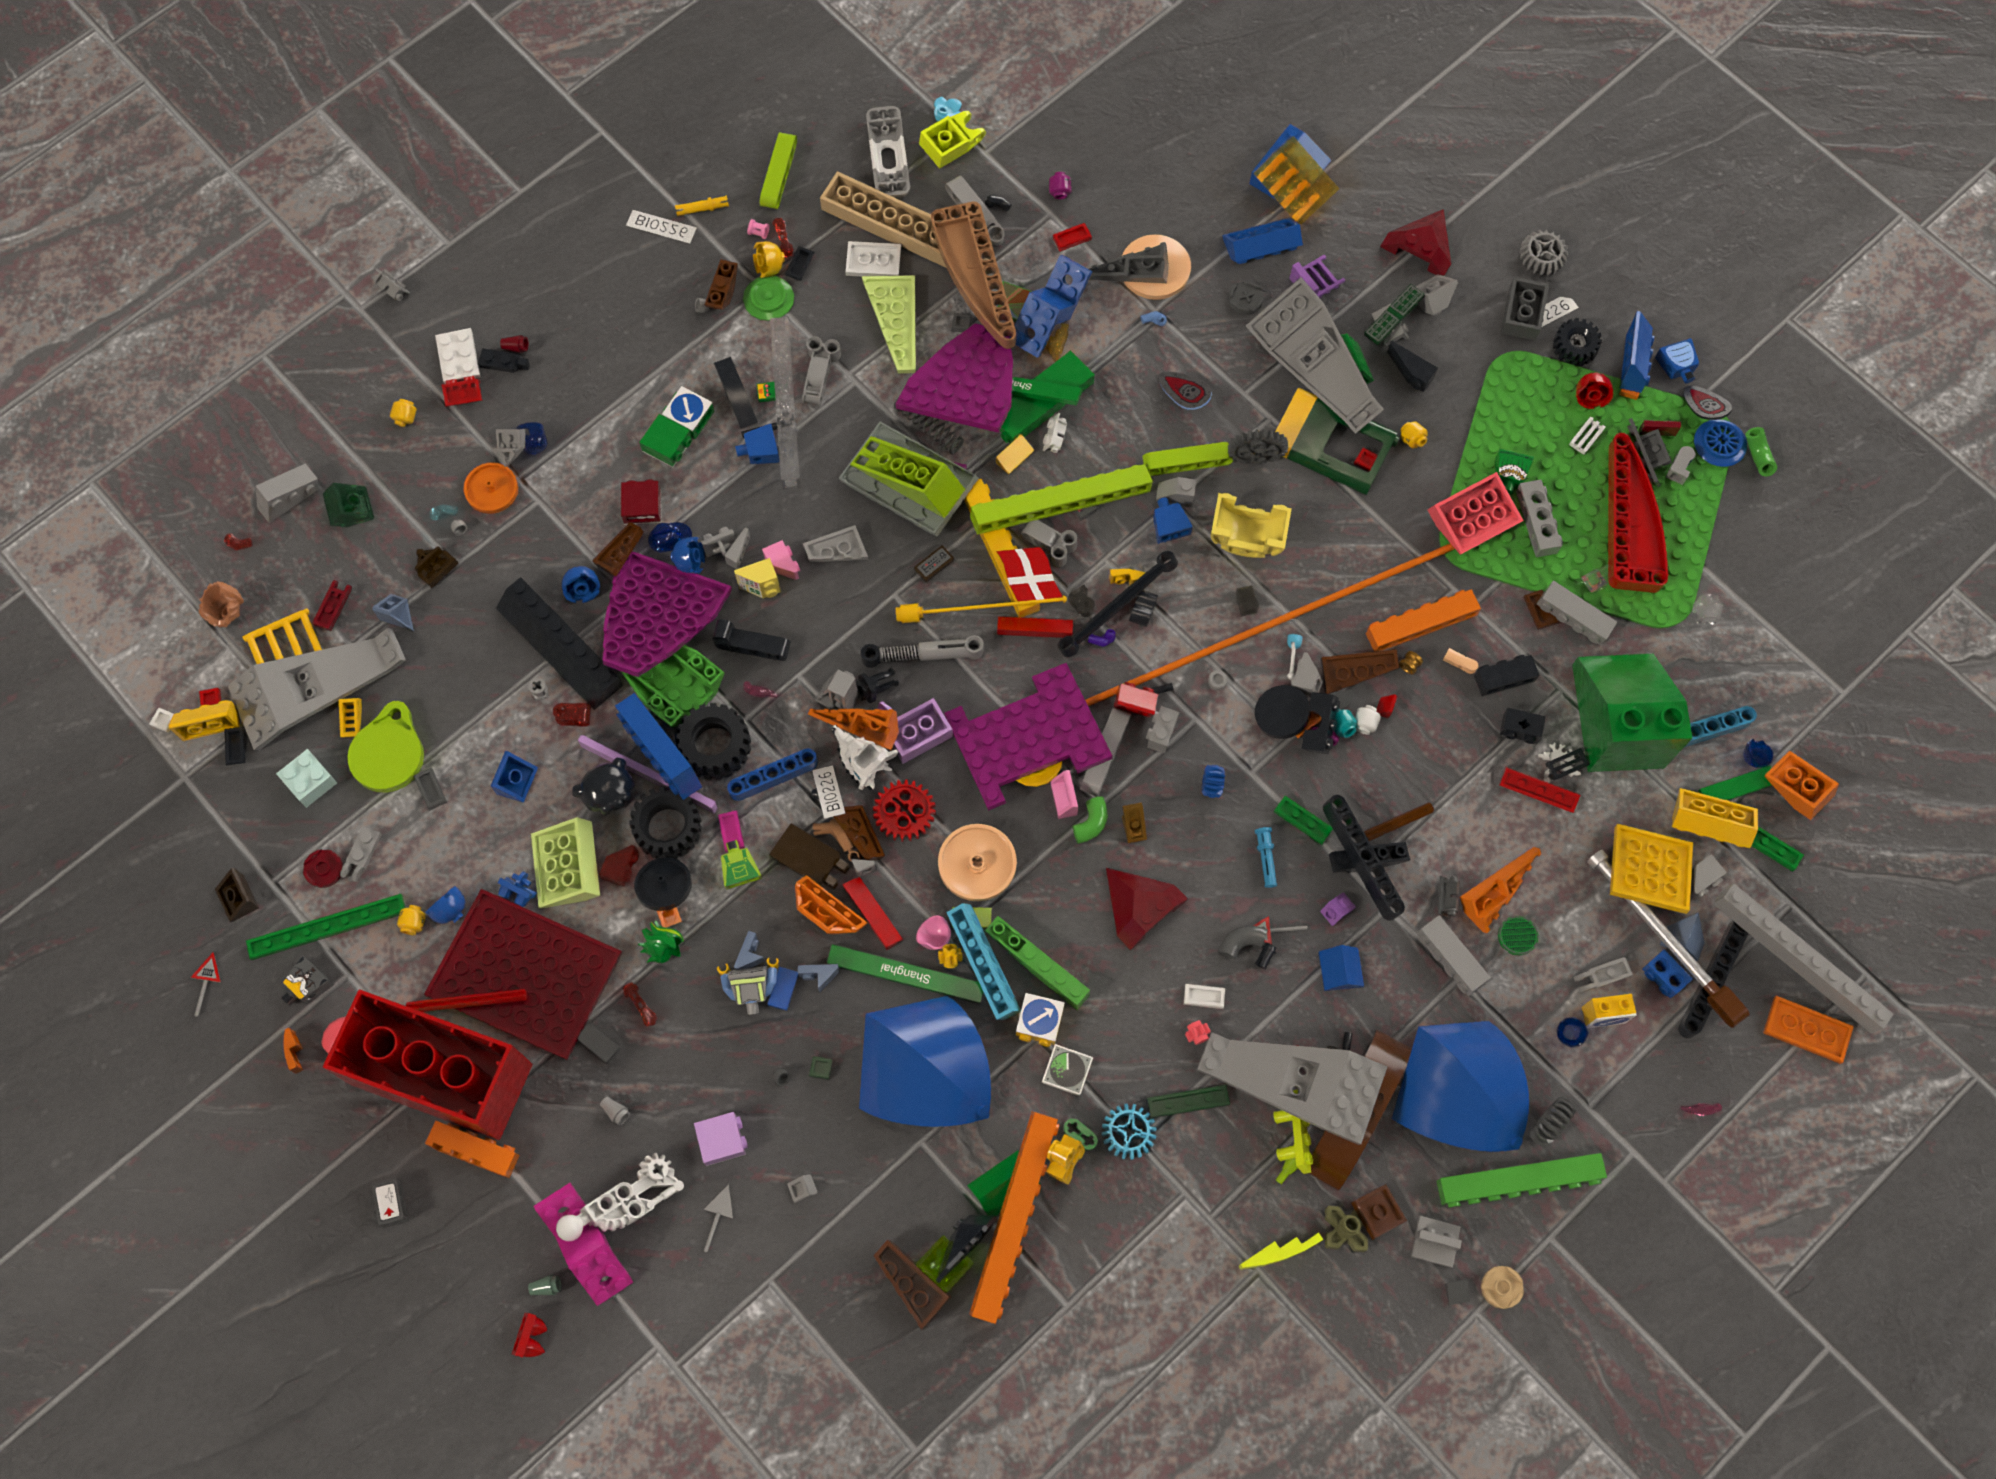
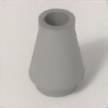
M605 1097L600 1103V1106L613 1124L622 1125L628 1120L630 1112H628L627 1107L609 1097Z

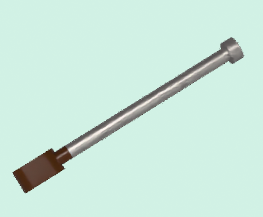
M1600 850L1587 863L1594 870L1598 868L1611 883L1612 866L1607 861L1609 856L1603 850ZM1625 899L1710 995L1707 997L1709 1005L1729 1027L1734 1028L1750 1016L1747 1007L1727 986L1719 987L1646 904Z

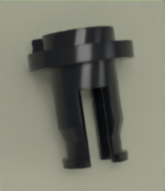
M890 668L886 672H880L871 677H868L865 673L860 674L858 681H856L860 700H867L869 703L875 702L876 694L884 692L892 686H898V680H891L882 685H878L877 682L896 674L895 671Z

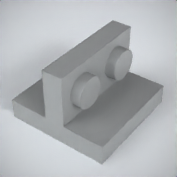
M1419 1216L1411 1258L1453 1268L1456 1251L1461 1248L1462 1240H1458L1461 1226Z

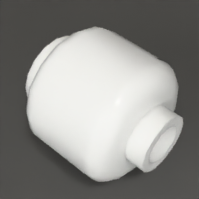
M1366 705V707L1357 709L1355 714L1357 732L1370 735V733L1377 730L1381 716L1376 712L1377 709L1375 707Z

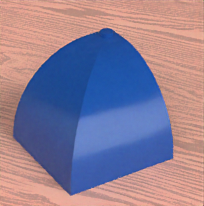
M944 996L866 1013L859 1109L884 1120L915 1126H955L989 1118L991 1078L987 1055L976 1027L959 1004L950 997Z
M1489 1021L1418 1026L1392 1119L1418 1134L1461 1148L1488 1152L1520 1149L1528 1121L1529 1091L1523 1065L1509 1039Z

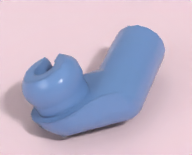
M1158 311L1140 316L1142 324L1153 322L1159 326H1164L1167 323L1166 316Z

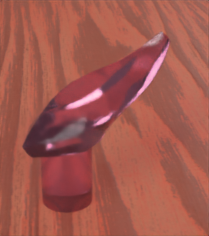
M749 681L743 684V690L750 695L778 698V694L765 687L751 685Z
M1701 1103L1692 1106H1681V1110L1705 1116L1721 1111L1722 1105L1719 1103L1713 1105Z

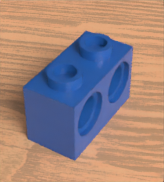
M1665 949L1642 968L1645 976L1649 980L1654 981L1659 986L1661 993L1670 999L1693 980ZM1655 964H1659L1662 967V972L1656 969ZM1670 979L1676 981L1677 987L1671 985Z

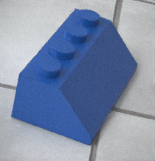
M1290 218L1222 235L1231 260L1238 264L1246 263L1248 259L1252 258L1262 259L1267 254L1277 255L1286 249L1288 251L1296 250L1298 246L1303 245L1300 224Z
M1640 311L1636 312L1626 334L1620 388L1642 393L1644 386H1648L1650 381L1648 373L1650 372L1652 362H1649L1653 354L1651 346L1655 336L1652 335L1653 327Z

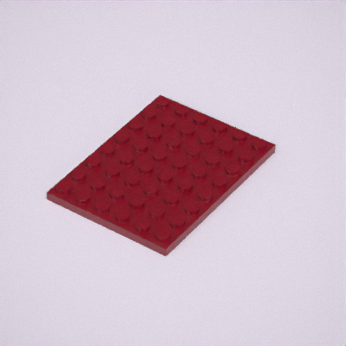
M481 889L424 995L430 999L525 989L527 992V1000L455 1008L454 1010L568 1060L580 1033L584 1029L622 955V951Z

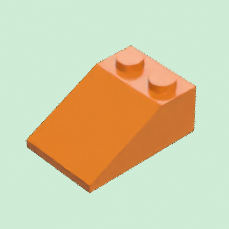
M1791 751L1785 754L1765 774V778L1786 801L1810 820L1836 795L1839 783Z

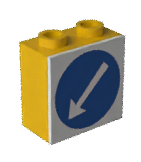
M1025 993L1016 1036L1025 1042H1031V1040L1039 1041V1045L1046 1047L1055 1045L1065 1002Z
M1632 994L1592 998L1582 1006L1586 1029L1626 1024L1637 1016Z

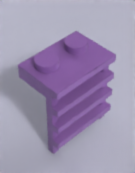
M1325 255L1304 267L1299 262L1292 265L1289 278L1294 283L1302 277L1319 298H1322V295L1330 293L1332 289L1338 288L1339 285L1345 282L1344 278L1337 281L1322 261L1326 259ZM1317 265L1332 285L1329 286L1313 266ZM1306 270H1308L1310 274L1315 278V280L1320 284V286L1323 288L1322 291L1319 290V286L1314 282V280L1310 277Z

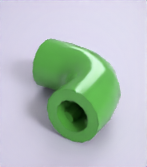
M1761 427L1751 428L1746 432V439L1756 468L1760 475L1765 477L1771 476L1776 472L1777 464L1771 453L1765 431Z
M1095 797L1086 801L1088 819L1083 823L1072 826L1077 844L1097 837L1105 828L1108 814L1104 797Z

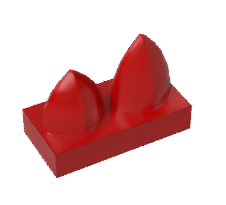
M524 1312L511 1355L523 1358L536 1357L545 1353L543 1347L536 1340L529 1338L530 1335L536 1336L547 1331L545 1323L536 1315Z

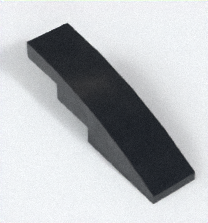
M731 357L715 362L714 366L740 429L758 423Z

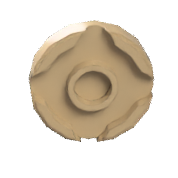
M1493 1267L1482 1278V1294L1486 1301L1496 1308H1511L1518 1304L1523 1297L1522 1278L1510 1267Z

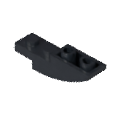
M1406 841L1371 845L1383 867L1410 861ZM1345 850L1329 853L1333 873L1357 872Z

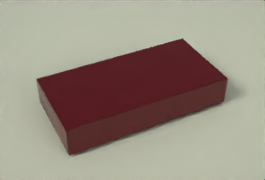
M1644 420L1639 428V434L1645 435L1658 429L1661 436H1676L1681 429V422Z

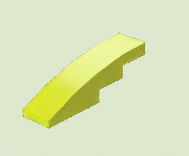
M1317 1233L1301 1244L1296 1237L1281 1248L1274 1241L1240 1264L1239 1268L1241 1270L1257 1268L1284 1261L1323 1241V1238Z

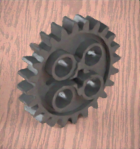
M1258 429L1255 432L1249 430L1247 434L1242 432L1241 436L1235 435V438H1231V441L1228 442L1229 457H1232L1233 460L1237 459V462L1243 461V464L1250 462L1251 465L1254 462L1257 464L1261 462L1267 463L1269 460L1274 462V458L1280 459V456H1285V453L1288 452L1287 437H1284V434L1279 435V432L1273 433V430L1266 432V429L1262 432Z

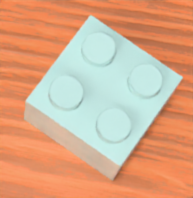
M308 749L276 773L306 808L337 784L335 779Z

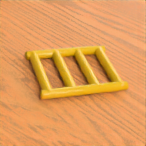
M307 608L242 636L243 640L248 642L256 664L264 663L255 638L264 634L267 637L275 659H283L273 634L274 630L281 627L286 632L295 656L303 654L290 624L299 619L302 620L314 651L322 650L308 617L310 613Z

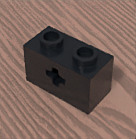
M1507 708L1503 714L1500 735L1511 740H1524L1527 744H1537L1542 738L1546 716Z

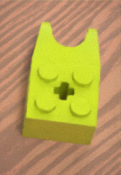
M963 111L951 117L947 116L921 131L919 145L939 169L966 154L985 137L986 131L983 128L972 130L965 126L971 119L972 114L969 111Z

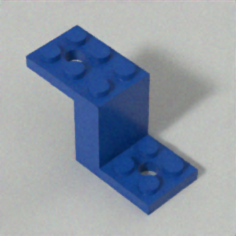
M1063 254L1060 255L1046 286L1029 292L1014 325L1016 329L1015 345L1037 358L1041 357L1054 326L1071 319L1092 271ZM1067 274L1073 279L1071 284H1067L1065 281ZM1029 328L1035 331L1033 338L1028 335Z

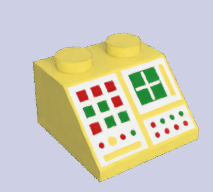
M770 558L734 570L739 589L761 598H771L781 592Z

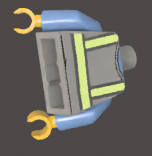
M767 958V966L731 971L728 964H726L725 971H721V968L718 966L717 971L721 975L723 991L731 1000L736 1001L737 1005L746 1004L747 1014L759 1013L758 1002L765 1001L766 997L771 995L775 987L779 960L776 958V963L770 964V958Z

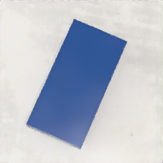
M779 967L777 981L770 995L768 1006L785 1011L788 1010L799 976L797 971Z

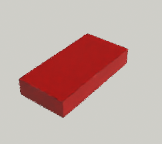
M1082 223L1053 234V240L1059 252L1092 240V236L1086 224Z

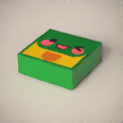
M775 382L756 384L759 403L777 400Z

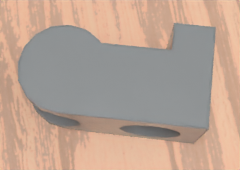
M1684 446L1679 450L1666 478L1681 485L1684 484L1690 474L1686 468L1695 457L1693 448Z

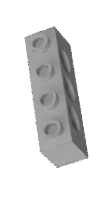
M1542 480L1520 483L1516 494L1535 556L1541 557L1557 554L1563 545V540L1558 535V525L1552 515V504L1547 499L1546 486H1543Z

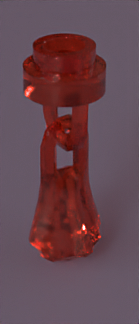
M776 218L772 224L781 241L779 248L785 257H789L793 254L794 249L793 245L788 242L786 223L782 218Z
M633 982L626 984L622 988L624 996L632 999L642 1016L644 1025L654 1026L657 1016L637 992L639 987L633 984ZM639 1003H642V1008L639 1007Z

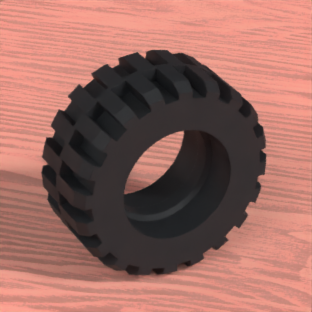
M710 703L708 707L705 704L699 705L700 709L695 710L693 708L690 710V715H684L681 719L683 724H678L676 729L678 734L675 735L676 747L691 765L697 777L700 778L703 775L707 780H711V777L720 780L723 775H727L728 778L732 776V771L736 770L738 772L741 769L740 764H745L748 760L747 754H750L751 737L743 717L738 715L737 711L733 708L729 710L727 705L721 704L720 707L716 703ZM712 728H721L730 733L731 742L723 752L716 755H704L697 751L696 741L704 731Z

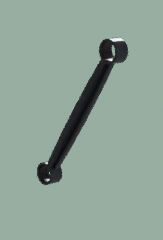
M1164 551L1159 554L1155 566L1119 594L1076 634L1060 639L1058 649L1064 657H1072L1077 654L1079 644L1125 607L1162 572L1173 571L1178 565L1173 552Z

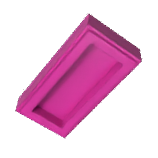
M737 810L718 814L725 852H728L726 843L737 840L740 849H744L745 846Z

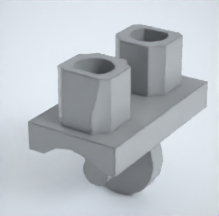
M723 527L718 531V535L712 536V534L708 533L702 536L703 541L701 543L707 557L720 552L724 557L726 554L725 550L729 549L736 540L732 529L729 530L727 527Z

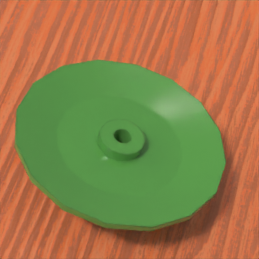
M759 277L749 283L745 289L743 302L751 316L759 320L772 321L782 318L790 311L794 303V293L788 282L780 277Z

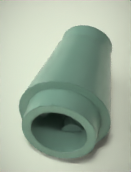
M553 1274L528 1285L531 1296L556 1295L558 1292H561L562 1288L560 1277Z

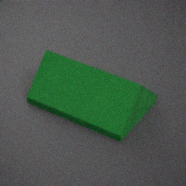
M1018 1150L967 1185L986 1215L997 1216L1001 1212L1019 1154Z

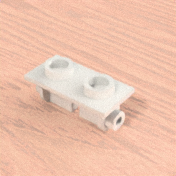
M1060 413L1053 418L1051 417L1048 421L1047 428L1049 429L1043 439V451L1050 448L1051 452L1058 453L1061 449L1063 438L1057 435L1064 436L1067 422L1065 418H1059Z

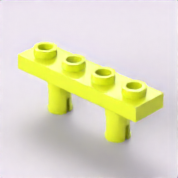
M1298 1089L1292 1090L1293 1093L1298 1094ZM1275 1111L1273 1113L1275 1122L1280 1124L1292 1121L1294 1134L1293 1146L1276 1150L1278 1160L1284 1161L1296 1158L1298 1169L1303 1174L1311 1173L1313 1158L1309 1152L1311 1138L1307 1130L1310 1123L1285 1111Z

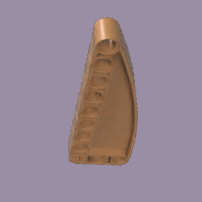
M973 201L934 210L931 213L932 231L954 284L974 315L995 340L1006 349L1013 348L1016 344V329L981 205Z

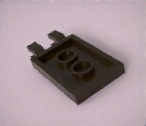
M792 823L769 854L771 858L800 876L805 877L807 875L817 884L824 883L833 890H835L839 883L837 879L829 875L832 868L834 867L844 874L850 868L848 863L840 859L841 856L838 851Z

